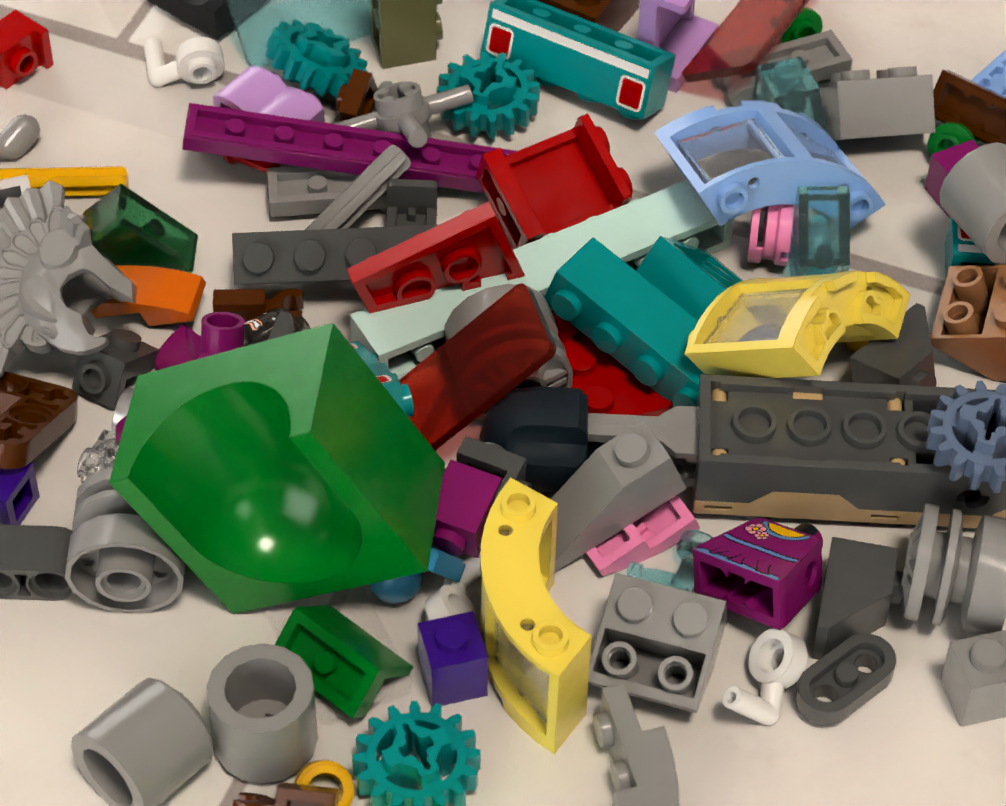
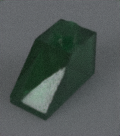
M123 184L117 186L83 212V216L88 218L85 224L90 228L92 245L115 266H154L188 273L193 272L198 234Z

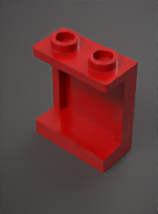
M589 114L578 117L572 129L507 156H504L501 148L482 154L476 172V177L514 249L538 240L549 233H555L581 223L589 217L598 216L626 205L631 201L633 193L629 175L622 167H617L610 154V144L606 133L600 126L595 127Z

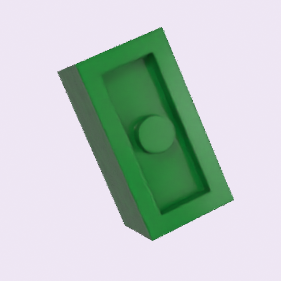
M331 605L294 607L275 643L276 646L285 647L299 655L311 670L314 690L352 719L364 718L386 678L409 676L413 669L411 664Z

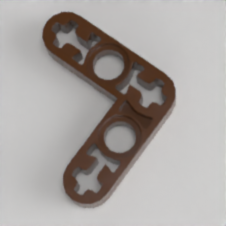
M4 372L0 378V469H17L28 465L75 423L78 400L75 391L61 385Z

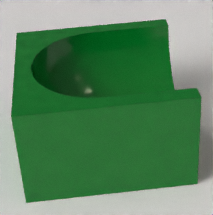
M332 322L138 375L109 483L233 614L427 572L445 463Z

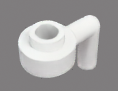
M195 37L186 40L177 48L176 60L165 64L163 46L160 39L149 38L144 42L148 79L154 87H162L181 78L194 84H206L217 79L224 71L225 63L222 47L211 38Z
M481 552L479 558L469 556L463 561L466 566L460 582L445 577L444 585L426 599L425 621L473 611L480 628L479 614L472 602L465 596V590L481 576Z
M772 628L763 632L752 645L748 659L751 675L762 683L760 697L736 686H731L724 692L723 705L764 725L775 724L780 717L784 689L795 684L806 668L808 654L802 639L783 629Z

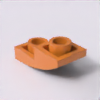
M119 265L116 267L137 287L136 303L109 299L91 311L95 318L140 313L148 326L193 321L206 282L202 276L169 268Z

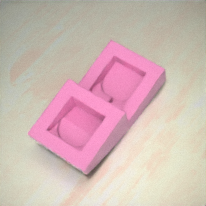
M676 495L592 548L586 554L600 574L605 576L636 565L661 553L699 530L700 526L680 497Z

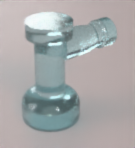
M698 530L684 531L676 546L677 555L681 560L676 574L661 569L645 568L643 564L631 562L626 575L692 592L694 588L693 548L714 537Z

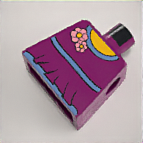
M754 518L693 548L694 593L724 600L727 603V610L781 630L820 590L822 584V535L815 526L809 523H802L792 529L764 518Z

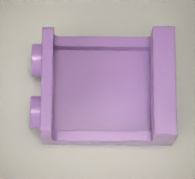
M640 0L637 40L676 54L668 90L677 93L716 41L719 24L695 16V0Z

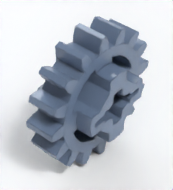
M977 381L974 392L970 393L961 384L955 386L953 398L942 394L939 397L936 410H931L927 426L929 433L926 448L936 450L933 461L936 467L948 464L952 467L949 475L950 480H958L964 475L970 478L969 486L971 490L976 491L981 482H989L992 491L1000 493L1002 482L1006 481V384L1000 383L995 392L987 391L983 381ZM988 432L991 433L990 440L985 439Z

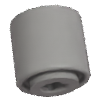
M995 142L974 149L953 166L943 181L940 190V205L990 261L998 264H1006V144Z
M264 643L243 646L224 656L211 671L206 687L217 758L228 772L244 781L265 784L283 781L296 774L313 757L318 740L315 693L311 670L299 655L285 647Z
M147 678L139 682L73 736L71 742L75 761L84 777L97 794L110 806H158L210 762L214 751L210 733L195 706L182 693L165 682L154 678Z

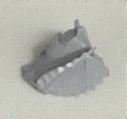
M51 180L40 189L26 188L19 197H7L3 208H0V378L3 376L11 358L19 355L25 346L31 352L39 354L50 353L53 351V348L74 355H89L104 349L109 345V340L106 337L93 336L95 329L85 316L96 306L109 299L136 303L137 287L92 245L90 228L85 224L88 218L74 213L68 206L64 207L65 189L63 185Z

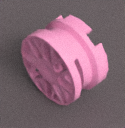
M773 205L752 210L747 262L760 263L762 259L773 260L774 265L787 266L794 205ZM760 211H766L762 232V247H757Z

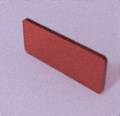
M740 0L682 71L685 81L690 83L752 72L765 58L809 0Z
M522 283L514 286L400 379V384H408L412 395L414 416L409 417V419L435 451L555 355L557 350L556 343L531 288Z

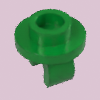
M788 2L786 8L791 12L783 19L781 24L775 22L772 26L773 31L778 34L780 42L785 43L821 33L823 23L820 15L813 9Z
M948 122L936 127V133L930 134L927 148L931 158L933 153L972 139L978 145L979 140L975 139L971 131L964 125Z

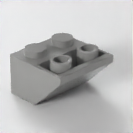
M917 66L876 70L877 78L870 79V70L842 71L840 73H831L829 83L817 84L819 103L828 134L833 140L936 133L932 74L917 75Z
M615 572L590 659L588 684L606 688L624 683L628 695L697 713L715 666L727 622L726 601Z

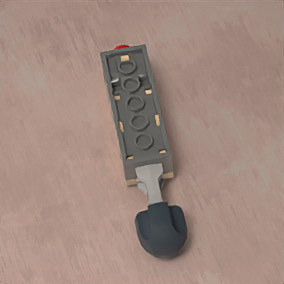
M700 374L696 407L675 406L659 416L589 413L587 395L580 388L533 386L513 389L494 401L486 415L480 432L481 442L498 444L506 451L527 458L526 481L532 484V489L535 491L557 492L597 448L644 419L671 457L685 486L693 487V513L917 525L922 516L925 503L939 505L937 526L948 527L953 508L962 510L963 528H977L984 514L1006 518V481L1002 482L1000 493H994L990 488L989 482H981L976 491L971 490L969 486L970 478L963 475L958 480H950L949 475L952 467L949 464L936 467L933 463L936 450L926 448L929 433L927 426L931 410H936L939 397L942 394L953 398L955 388ZM966 388V389L969 391V393H970V392H974V390H975V389ZM988 432L985 439L990 440L991 433Z

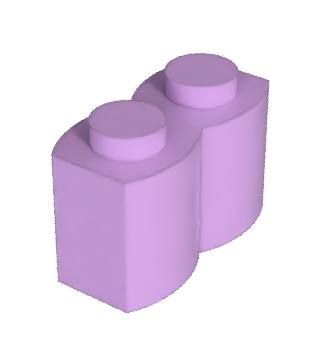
M258 66L248 67L213 95V106L324 122V107L313 94L295 87H287L278 74Z

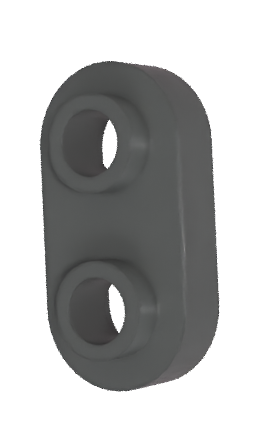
M868 633L856 634L846 639L801 674L796 692V704L799 711L807 719L818 724L830 725L843 721L890 684L896 665V654L893 647L885 639ZM858 667H867L873 672L864 673L858 670ZM826 697L832 702H823L817 698Z

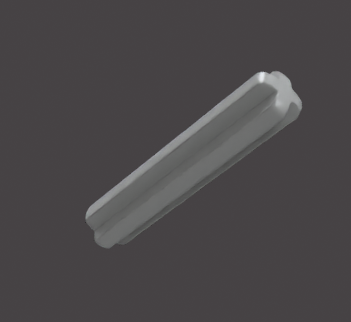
M389 145L305 230L349 228L387 190L388 180L398 179L410 167L411 162L408 156L399 147Z

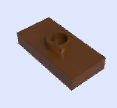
M942 70L933 90L935 120L942 123H960L971 131L975 139L983 143L998 142L1006 144V97L950 70Z

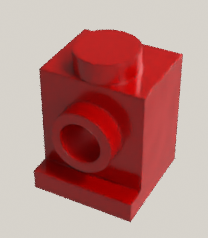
M16 9L0 20V86L7 90L22 78L31 74L39 66L49 69L54 65L48 29Z

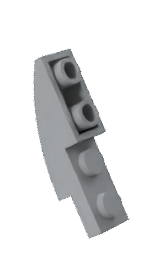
M625 684L602 688L600 712L593 714V724L600 747H609L614 760L610 763L611 778L615 789L613 806H679L678 778L665 726L642 731Z

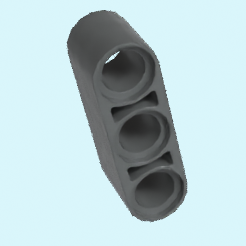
M0 524V599L57 601L71 597L74 593L65 580V571L72 530L58 526Z

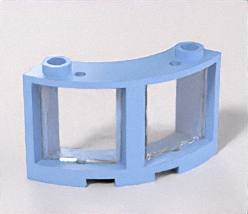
M740 101L739 106L716 110L713 105L687 113L654 132L676 167L719 226L755 209L773 205H799L824 213L834 220L845 233L886 205L876 190L867 182L836 142L817 122L801 112L797 114L782 109L777 103Z

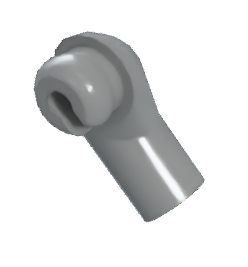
M25 114L18 115L0 132V159H18L36 142L40 135V127L35 118Z

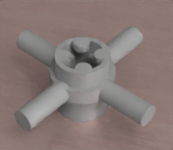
M384 81L378 86V90L373 95L375 108L371 113L333 124L404 134L412 147L420 148L426 144L428 138H432L428 123L431 115L474 103V99L468 84L424 97L422 96L420 85L416 82L392 83Z

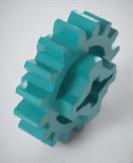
M293 19L291 25L281 21L278 27L274 26L265 46L267 47L265 56L273 59L271 67L284 70V79L299 83V87L303 90L310 88L314 94L322 97L329 92L337 99L340 87L344 83H349L353 69L367 72L365 68L368 63L366 60L359 58L361 54L359 49L349 48L350 43L343 35H335L333 30L329 28L324 30L317 23H305L304 26L297 19Z
M482 51L480 59L477 60L466 54L463 55V65L460 66L450 62L448 64V74L439 75L437 93L467 84L470 86L474 103L441 112L443 120L453 119V129L455 131L465 126L469 127L470 137H476L480 131H487L489 138L495 139L496 131L502 129L508 135H513L514 124L527 127L529 125V116H536L538 113L540 82L535 81V71L533 69L523 70V60L517 59L512 63L506 62V53L501 52L497 58H489L487 51Z
M411 701L409 713L401 714L394 705L388 707V720L386 722L371 717L368 720L369 735L358 734L356 737V754L352 755L353 775L357 776V791L359 795L370 794L371 806H446L448 803L454 806H465L466 790L476 791L478 787V770H481V750L476 749V733L473 729L462 731V716L458 713L450 716L447 720L443 719L441 704L436 703L429 713H423L420 710L418 701ZM455 764V767L451 772V766ZM449 775L444 781L441 780L442 777Z

